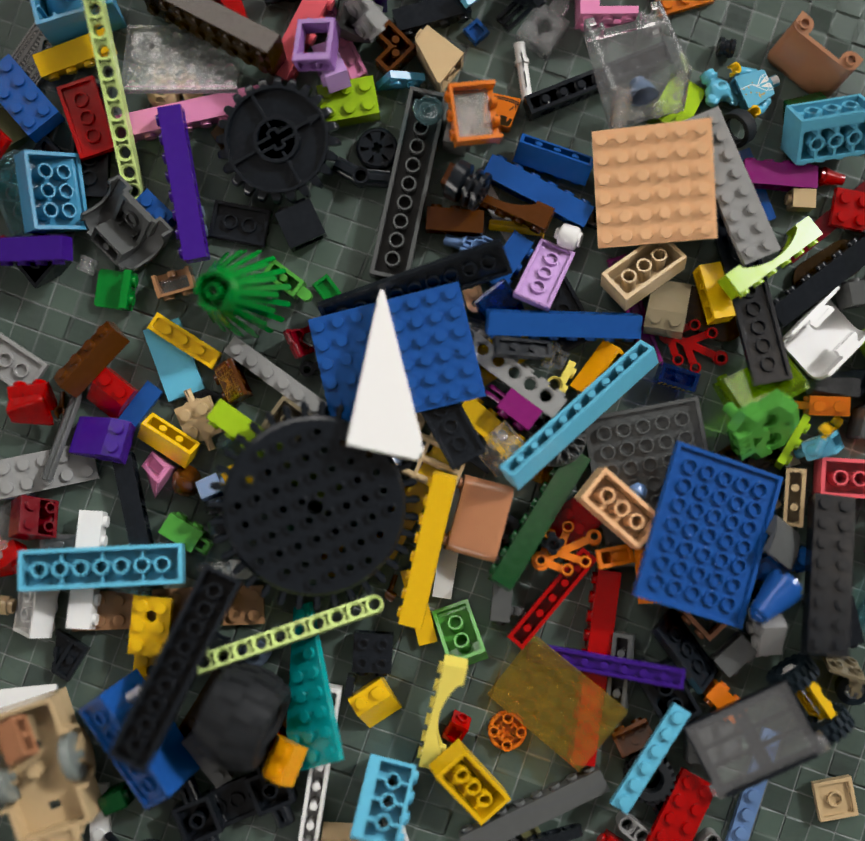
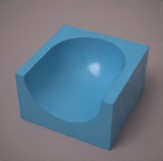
M30 0L36 25L53 47L89 33L83 0ZM105 0L112 32L126 28V20L121 13L117 1ZM94 5L92 8L94 16L100 13L99 5Z

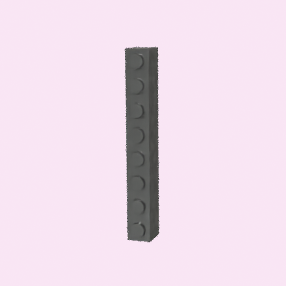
M597 764L595 767L586 766L583 768V771L577 774L571 773L567 775L565 780L561 782H552L548 785V788L542 791L536 790L528 798L517 799L513 802V805L507 808L505 806L502 807L482 826L479 822L462 826L461 830L458 831L460 841H508L609 792V787Z

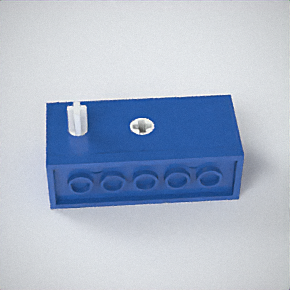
M137 669L78 710V713L107 754L145 682ZM174 722L147 773L144 774L110 758L145 810L170 797L201 768L181 743L184 736Z

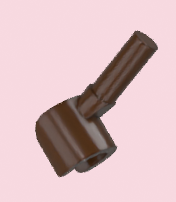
M63 391L60 392L59 405L53 410L57 419H59L61 413L64 416L66 410L64 408L65 392Z
M396 574L393 575L390 586L384 594L385 599L389 602H392L397 595L392 591L398 578Z

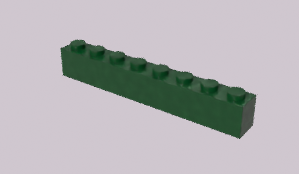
M581 454L578 459L568 465L552 467L548 474L551 476L548 482H543L538 490L541 492L538 498L534 497L529 504L531 508L529 513H524L519 521L521 526L510 535L509 540L511 542L508 547L504 546L498 555L501 557L497 564L493 563L488 571L490 574L488 579L507 592L513 589L589 464L590 458Z

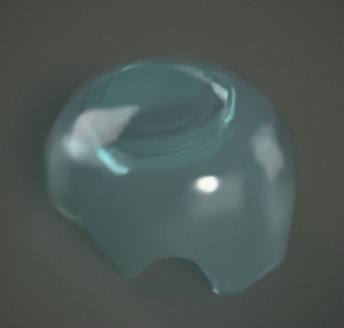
M425 95L420 100H414L412 108L414 116L420 124L432 125L442 118L443 106L436 97Z

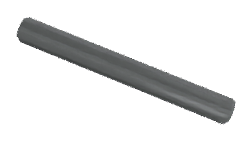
M82 393L77 398L71 395L41 475V479L51 482L53 480L81 404Z

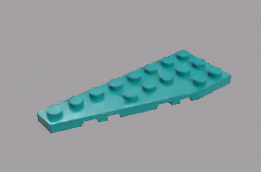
M313 602L303 604L301 609L293 608V622L315 615ZM317 620L314 622L315 629H318ZM300 625L296 628L295 633L297 636H301L304 633V626ZM320 635L291 644L289 675L291 700L287 710L286 735L288 739L308 748L299 772L344 760Z

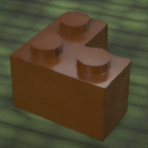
M389 19L384 24L385 29L376 36V42L384 49L375 59L376 68L383 75L390 70L400 71L416 55V45Z

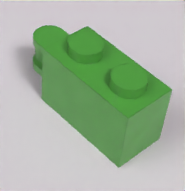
M277 260L270 262L264 272L280 268L286 269V273L275 275L277 280L272 281L273 284H290L291 289L283 291L295 300L298 297L304 302H310L313 299L312 293L306 288L307 284L305 281Z
M181 511L170 512L158 533L174 543L185 544V550L190 553L197 550L207 555L214 543L204 537L207 533L203 529L204 526L196 521H189L187 519L188 516ZM201 541L205 542L203 547L199 546Z

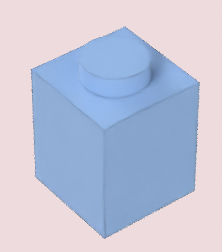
M217 473L195 482L201 500L204 502L223 496V491L210 488L212 482L225 484L223 477Z

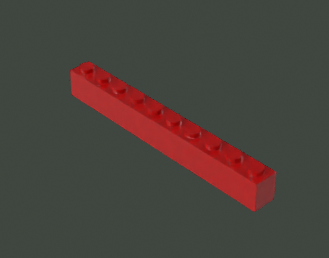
M596 567L595 572H592L591 583H593V590L589 592L588 602L591 605L590 610L586 612L588 626L583 632V641H585V648L581 649L583 651L606 655L611 654L622 572L618 570L598 569ZM578 671L580 684L575 689L577 705L573 706L572 718L575 719L574 726H570L569 735L572 737L571 745L567 747V757H569L572 764L595 767L607 676Z

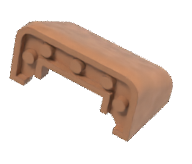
M802 11L769 51L768 61L808 94L821 92L829 98L864 59L853 51L845 52L839 59L809 36L814 27V22L808 14Z
M463 474L457 484L459 493H461L451 531L449 530L447 534H444L443 549L494 563L498 555L514 488Z

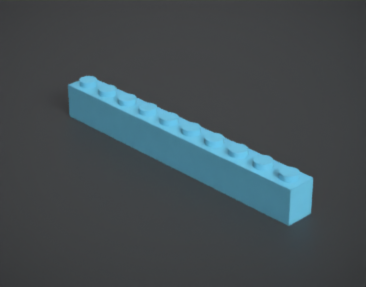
M640 339L499 466L506 480L518 490L522 488L659 363L655 348Z

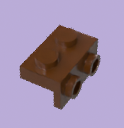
M639 717L632 720L631 725L627 727L622 725L615 728L611 736L622 759L642 750L653 731L648 724L647 718L642 719Z

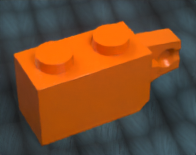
M808 395L803 396V401H795L798 404V409H803V414L813 416H850L851 397Z

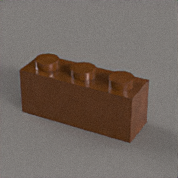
M432 204L427 206L425 231L431 234L446 235L448 233L451 235H469L473 237L483 235L485 210H480L481 208L478 207L472 212L469 209H461L462 207L457 205L445 208L440 204Z

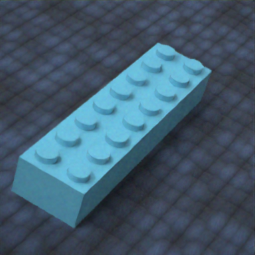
M183 543L18 550V591L186 584L185 544Z

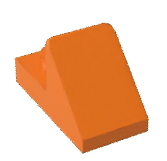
M627 544L595 550L598 569L635 562L633 548H630Z

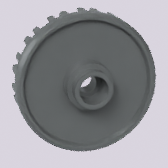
M542 414L543 418L538 417V421L534 422L533 426H531L527 439L529 440L551 418L545 416V414ZM585 430L553 458L547 466L561 467L578 459L586 445Z

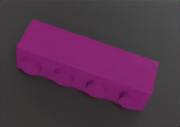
M752 157L745 158L743 161L754 189L790 191L793 188H818V165L807 163L806 165L799 166L795 165L793 161L775 162L774 159L757 161L756 158Z

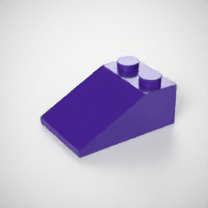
M80 416L68 453L126 465L136 427L131 421L116 418Z

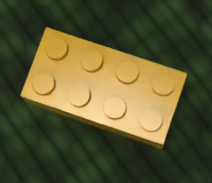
M459 738L429 764L435 778L481 826L511 800L502 784Z

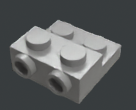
M348 0L344 4L347 7L348 13L357 19L352 26L355 28L357 35L364 40L367 38L370 41L373 40L385 29L384 24L388 19L372 0Z

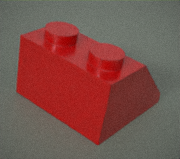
M105 367L92 381L86 398L110 418L118 419L139 390L113 369Z

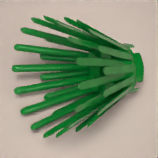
M247 249L238 250L224 261L229 254L227 252L217 263L215 260L207 272L201 274L197 279L194 292L200 300L197 301L198 304L206 310L213 323L216 321L224 332H226V327L235 335L244 337L228 320L230 319L254 338H259V335L252 328L236 317L238 316L260 329L272 333L274 330L266 326V321L246 311L283 322L285 320L284 317L273 314L276 311L275 308L255 302L290 307V301L265 298L278 297V292L261 290H290L291 285L251 284L276 281L277 277L275 275L286 273V269L280 268L246 275L268 267L269 262L276 260V258L270 256L236 269L255 258L262 250H256L235 263L233 262L245 254Z

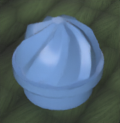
M635 483L629 486L637 496L645 500L647 489L644 484Z

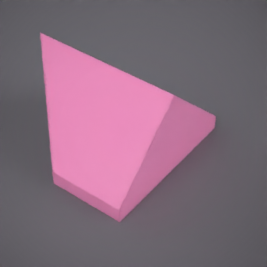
M152 451L142 464V467L146 471L155 498L177 467Z

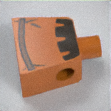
M493 93L494 97L498 99L496 115L500 116L499 133H509L521 99ZM484 98L483 127L489 129Z

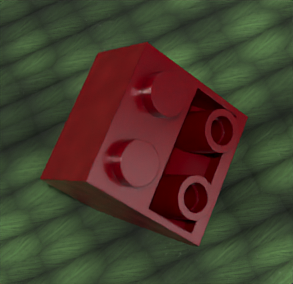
M20 495L13 499L11 502L8 538L21 540L55 539L57 535L59 501L27 495Z

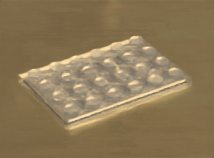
M127 25L122 70V83L125 94L238 93L240 58L230 56L226 51L213 47L205 40H199L195 35L182 31L176 25Z

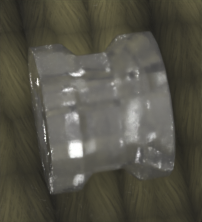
M81 254L80 263L76 265L75 269L94 276L95 266H98L99 261Z

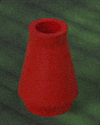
M827 167L818 168L819 186H842L844 184V174H840Z

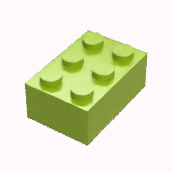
M373 75L350 79L351 87L329 93L327 86H316L317 93L325 98L320 109L330 107L334 111V114L327 118L326 122H336L340 127L381 120Z

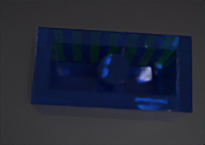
M663 362L658 365L653 382L691 394L695 393L701 374Z

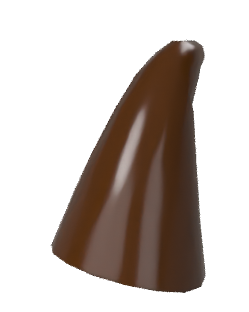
M188 465L186 468L178 467L172 475V488L174 492L182 497L195 495L198 492L195 482L202 479L201 475L191 465Z

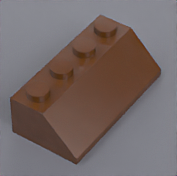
M106 321L90 339L84 342L79 351L73 354L69 361L56 372L53 378L60 388L77 398L130 341L115 323Z

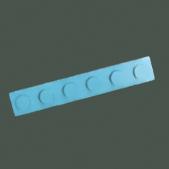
M675 702L671 703L610 799V804L625 814L629 813L690 717L691 713Z

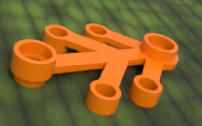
M565 521L562 524V534L560 537L565 541L564 546L561 547L556 555H551L546 548L542 547L541 551L533 554L531 564L538 571H544L549 568L562 573L565 577H569L573 574L572 565H561L552 560L561 558L578 564L583 569L589 568L591 565L590 557H580L570 552L588 544L598 546L601 543L602 534L600 531L592 529L588 531L586 537L566 545L570 533L574 530V525L571 521ZM570 525L572 528L571 530H566L564 526ZM548 529L547 533L555 531L553 529ZM596 534L598 538L593 540L591 535ZM538 558H543L545 562L540 564L537 560ZM587 559L589 564L583 565L581 561ZM569 567L571 572L565 573L564 568Z

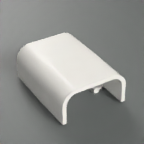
M839 286L820 299L783 336L786 352L808 376L815 380L830 377L865 341V330H859L854 327L830 299L840 289Z

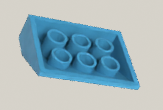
M22 150L14 155L25 234L87 231L88 229L84 221L80 220L81 213L87 210L79 154Z

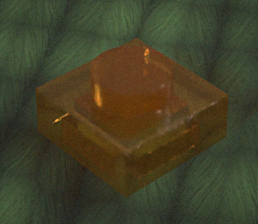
M546 465L531 480L543 484L544 481L548 482L551 477L548 474L552 467Z

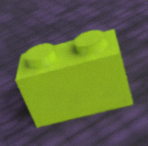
M674 72L646 122L649 124L684 121L693 117L705 96V89Z

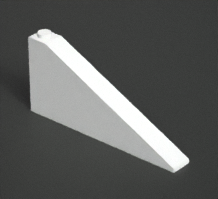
M380 289L376 299L345 446L415 462L419 457H422L424 446H421L422 438L385 292Z

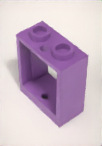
M335 17L298 19L292 62L298 72L332 71L336 69L341 29ZM328 33L326 52L304 53L306 34Z

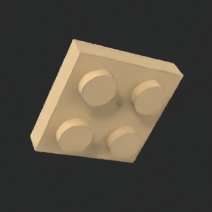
M849 774L811 781L817 817L820 822L859 815L852 777Z

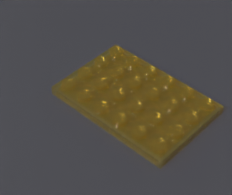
M536 635L520 651L487 693L488 696L578 772H580L628 713L627 709Z

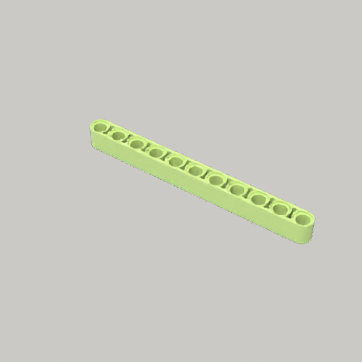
M83 0L119 173L131 186H135L138 189V196H133L137 199L145 191L106 1ZM94 5H99L100 13L94 16L92 8ZM99 26H103L105 29L104 35L99 37L96 30ZM104 46H107L109 49L107 57L101 55V49ZM107 67L113 69V76L110 78L105 74ZM112 87H115L118 91L116 98H112L109 94ZM117 107L122 111L120 118L114 116V109ZM120 127H123L126 130V136L124 138H121L118 135V130ZM124 147H127L130 150V156L128 158L124 157L122 154V150ZM128 167L134 169L135 174L133 177L127 175L126 170Z
M371 595L210 650L206 656L209 660V665L205 669L201 666L197 676L378 615L384 609V602L378 595ZM373 600L380 601V607L376 610L370 609V603ZM355 606L361 607V613L358 616H352L351 610ZM335 613L342 614V620L338 623L333 622V615ZM317 619L323 620V626L320 629L314 628V622ZM300 625L304 626V633L301 636H297L295 633L296 628ZM280 632H284L286 636L282 642H278L276 638ZM265 638L266 646L263 649H259L258 641ZM242 645H246L247 652L241 656L239 648ZM226 651L228 653V659L225 662H222L220 660V655L222 652Z

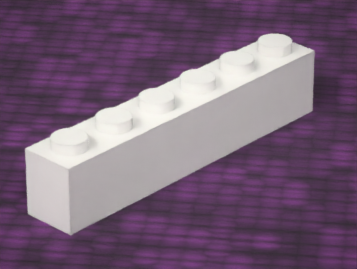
M79 510L75 548L107 546L106 528L110 524V517L107 512ZM100 588L70 589L66 628L95 629L99 622L97 609L101 603Z

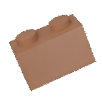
M26 714L11 716L0 724V747L7 766L24 763L40 752Z

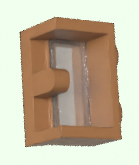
M184 266V269L177 271L171 270L163 275L151 276L157 299L170 301L175 299L177 294L182 293V296H187L194 293L193 290L196 282L191 266Z

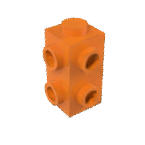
M714 678L704 693H702L705 696L703 700L711 708L715 706L717 709L740 699V697L736 694L732 696L728 692L730 687L722 680L718 682ZM733 715L723 718L725 722L727 720L733 724L736 722Z

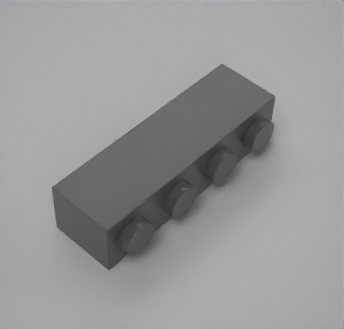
M622 631L613 632L611 656L634 660L636 634ZM608 676L605 702L606 712L625 715L628 712L631 680Z

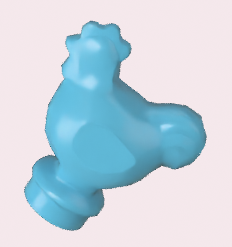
M713 68L705 71L700 76L701 83L706 85L705 103L709 107L713 108L721 101L729 103L730 106H737L739 103L738 96L731 90L727 81L717 77L718 73Z

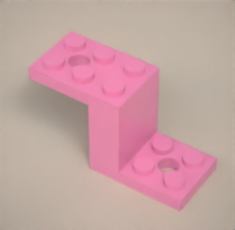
M575 0V29H580L581 31H590L591 29L627 31L633 27L639 14V6H600V0Z

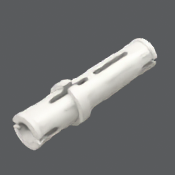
M519 41L513 44L516 58L514 64L517 67L521 101L523 102L524 96L532 94L528 69L529 58L526 56L525 42Z

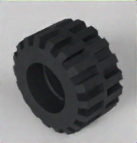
M640 751L636 752L635 756L630 755L629 762L625 761L624 765L626 768H623V779L640 754ZM663 758L657 767L659 774L656 781L646 785L639 795V802L643 803L645 801L646 804L651 805V801H653L654 804H659L658 800L661 799L664 802L667 800L665 796L672 794L670 789L675 788L673 781H676V776L673 774L674 770L666 758Z

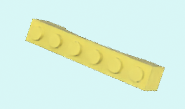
M445 654L444 660L439 661L437 673H440L439 679L435 678L433 690L436 693L435 696L431 695L429 707L432 709L431 713L427 712L425 724L427 729L422 730L420 740L423 742V746L418 747L416 758L420 759L419 767L431 769L429 764L446 750L447 744H443L440 737L438 719L449 695L458 686L464 685L468 669V659Z

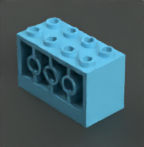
M854 94L786 105L781 150L795 165L799 166L813 162L822 163L825 160L831 159L840 160L849 156H862V154H865V97L862 94Z
M374 754L370 755L349 839L356 841H404L405 833H402L403 826L408 824L410 812H407V807L412 804L415 792L411 790L412 785L415 786L419 776V771H416L417 765ZM390 779H393L396 783L393 787H390L389 783H387ZM385 799H389V802L392 804L388 808L382 803ZM384 819V822L387 824L383 829L377 824V821Z

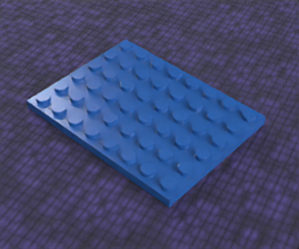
M459 281L387 299L415 414L486 397ZM376 302L308 320L328 410L332 417H335L338 405L343 404L344 412L341 419L351 421Z
M676 441L632 595L742 629L761 562L762 550L768 536L766 530L773 518L784 477Z

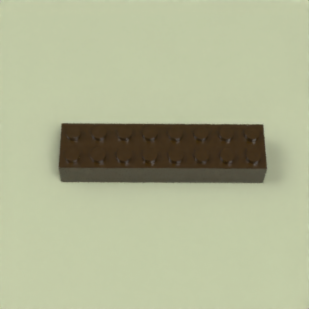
M144 0L147 11L151 15L159 16L168 24H174L182 31L195 35L199 40H205L213 47L226 51L230 56L242 59L244 63L257 67L263 73L275 76L287 59L280 34L213 0Z

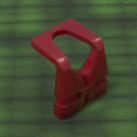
M309 325L302 329H286L283 331V335L288 345H290L289 348L295 359L315 352L313 346H308L303 342L304 334L311 332Z

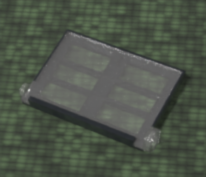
M786 678L690 721L683 726L712 783L709 785L713 796H718L719 799L731 797L817 758L818 755L831 750L821 730L816 733L814 732Z

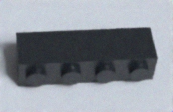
M424 0L392 9L395 26L407 38L413 37L420 29L423 30L426 25L432 29L439 27L443 29L453 23H465L471 19L472 13L471 6L466 9L460 0Z

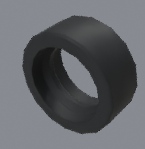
M735 109L723 116L737 148L743 147L754 139L757 133V125L751 113L744 109ZM732 118L738 120L743 125L745 131L743 139L737 138L731 132L730 120Z

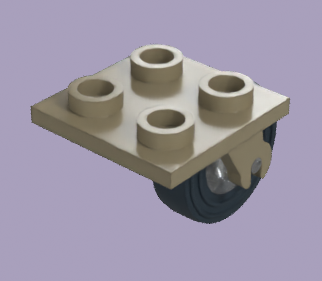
M822 657L828 671L839 675L834 685L838 698L848 705L865 703V674H863L858 661L852 657L846 659Z

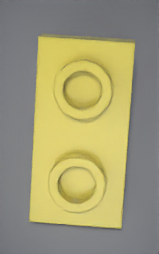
M568 360L560 377L552 376L547 381H557L558 389L566 393L568 389L566 383L569 378L572 379L577 371L574 368L576 363Z

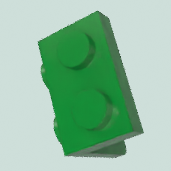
M100 269L94 299L95 306L132 312L136 301L135 291L138 286V274L132 270L125 269L124 272Z

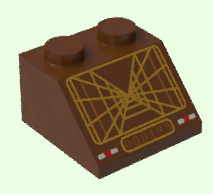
M229 358L213 369L215 375H213L214 380L223 389L221 394L224 401L234 405L254 396L239 362Z

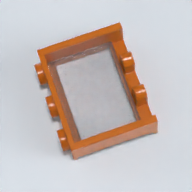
M495 79L448 84L446 91H444V102L448 103L449 110L446 111L447 122L451 123L449 138L450 141H453L454 148L490 143L500 144L503 139V133H499L498 129L500 116L496 115L498 99L493 94V88L496 84Z

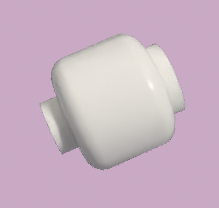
M564 223L560 228H557L554 234V239H557V245L571 251L581 246L584 237L580 227Z

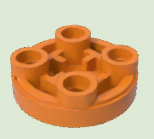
M500 711L493 715L488 723L490 741L495 747L505 752L518 748L527 735L524 720L514 711Z

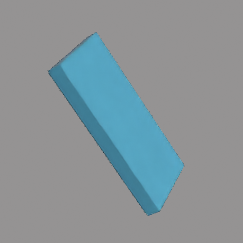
M179 317L171 320L183 328ZM143 330L168 402L186 397L183 391L191 388L193 394L206 389L196 360L151 330Z

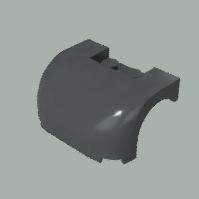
M119 174L108 180L107 183L110 185L107 194L95 206L82 212L80 220L84 221L88 229L85 233L121 270L126 269L135 272L162 252L174 230L161 216L154 219L141 206L137 199L131 195L133 187Z

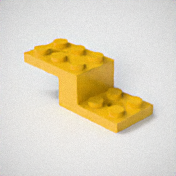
M134 594L127 654L134 655L133 671L137 669L144 680H146L149 674L150 665L154 664L171 631L174 598ZM149 611H154L156 613L155 621H150L148 619L147 615Z

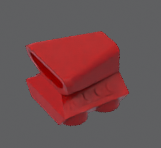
M36 379L30 384L16 381L7 387L9 400L6 412L11 422L54 425L51 411L58 406V402L49 382L42 379Z

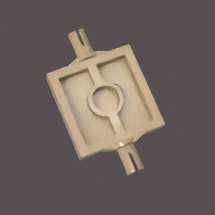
M191 388L184 390L183 392L188 402L174 409L183 432L197 441H205L208 451L216 449L212 437L224 430L220 427L215 429L208 424L209 420L206 417L215 406L211 396L195 399Z

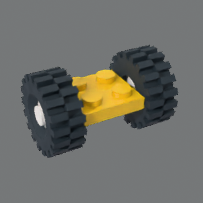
M801 652L797 655L793 654L791 657L784 658V661H780L778 665L773 666L772 670L768 671L766 680L769 684H773L783 678L787 679L795 696L808 713L807 719L822 748H826L827 745L830 747L834 742H840L841 738L847 737V733L852 732L851 728L855 727L854 719L841 702L831 703L824 697L821 687L815 682L816 677L820 675V670L808 654H801ZM782 692L776 694L778 697L784 698Z

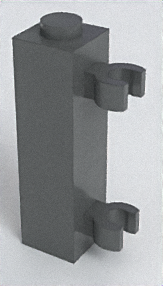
M497 555V558H496V560H495V563H496V564L498 563V561H499L500 558H501V557H499L498 555ZM529 562L525 567L527 570L529 569ZM495 583L492 586L490 621H493V624L505 625V622H510V614L524 616L523 606H511L513 589L507 592Z

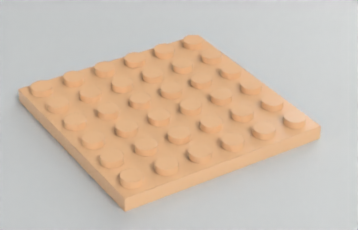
M712 117L592 131L598 249L718 239Z

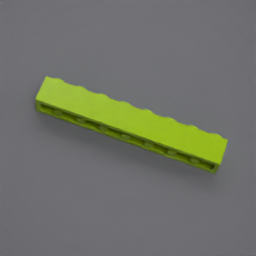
M222 398L219 399L206 417L209 420V425L215 429L219 427L225 431L224 435L232 441L236 439L235 436L238 433L244 435L248 441L256 437V434L249 426L252 420ZM277 443L276 448L282 450L283 444ZM257 451L259 457L265 455L264 451ZM286 461L283 463V466L290 468L291 463ZM314 472L310 473L309 477L316 479L317 474ZM297 480L291 481L292 484L298 486ZM337 484L335 488L337 490H342L343 485ZM323 491L317 492L319 498L324 497Z

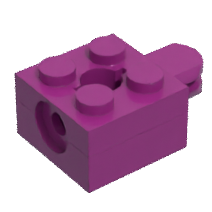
M490 383L488 388L500 396L501 400L488 390H485L486 396L498 404L495 407L498 410L497 414L504 420L509 418L513 421L512 426L519 431L529 430L543 412L513 388H510L505 394Z

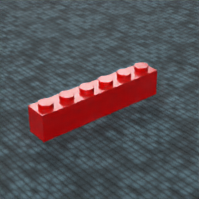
M584 547L579 548L575 555L590 557V567L583 569L580 565L568 561L566 564L572 565L573 574L565 577L559 572L507 634V637L522 650L597 561ZM587 559L581 561L583 565L589 564ZM565 567L564 572L570 573L571 569L569 567Z

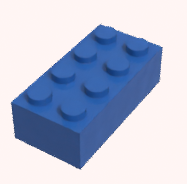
M10 54L0 60V103L25 133L37 143L66 119Z

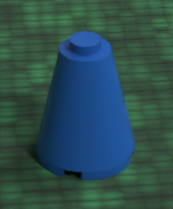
M778 569L772 570L767 575L750 608L751 617L754 621L766 623L802 600L804 594L801 595V591L803 589L793 576L788 573L781 574Z

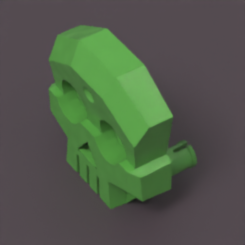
M779 389L774 390L755 403L753 401L740 409L733 402H729L723 407V411L731 418L730 423L727 425L731 450L741 461L748 457L758 460L772 454V450L784 447L800 423L798 404Z

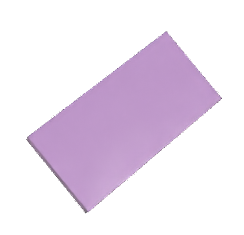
M540 238L512 297L548 312L576 252L559 247L555 243Z

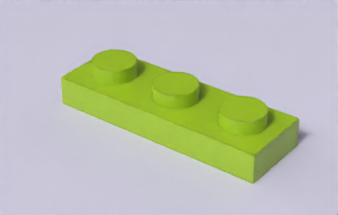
M804 413L800 418V423L784 446L774 467L781 470L784 465H789L793 458L790 455L792 450H797L802 442L799 439L801 434H806L811 426L808 423L811 416Z

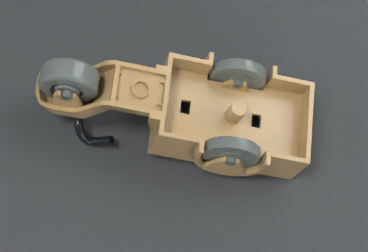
M66 686L0 708V724L11 716L26 714L35 740H40L42 746L39 748V753L24 763L7 766L0 747V803L5 805L0 810V815L8 813L17 841H82L81 835L86 824L90 823L102 810L98 802L102 795L95 777L96 761L93 746L86 730L77 722ZM59 799L61 806L51 808L49 802ZM112 832L106 833L105 838L108 841H119Z

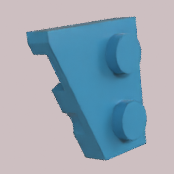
M390 70L375 83L376 91L410 89V86L419 87V85L426 81L425 73Z

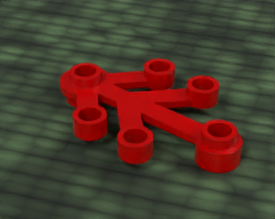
M697 319L690 320L684 325L683 333L688 330H698L701 326L700 321ZM693 321L697 322L695 329L691 327ZM709 327L704 332L687 338L682 337V339L659 336L663 343L668 344L672 356L671 361L674 365H681L684 362V357L678 353L675 342L683 346L691 373H699L701 371V365L696 361L693 350L711 358L712 362L717 366H723L728 362L726 352L720 350L713 351L696 343L707 338H716L718 330L715 327ZM710 329H713L715 331V334L712 337L709 335ZM719 355H723L724 360L722 362L718 361ZM676 356H679L681 358V361L679 363H675L674 361ZM692 365H698L697 371L692 370Z

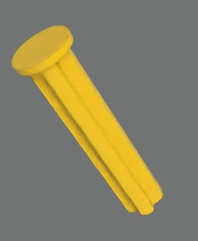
M489 220V230L510 233L516 230L520 234L542 236L543 239L545 236L541 232L540 234L532 232L528 226H519L512 221Z

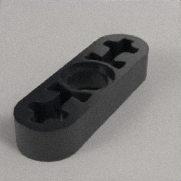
M573 823L531 835L527 839L528 841H570L582 837L583 831L581 824Z

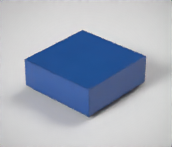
M478 18L463 29V33L474 46L479 44L490 33Z

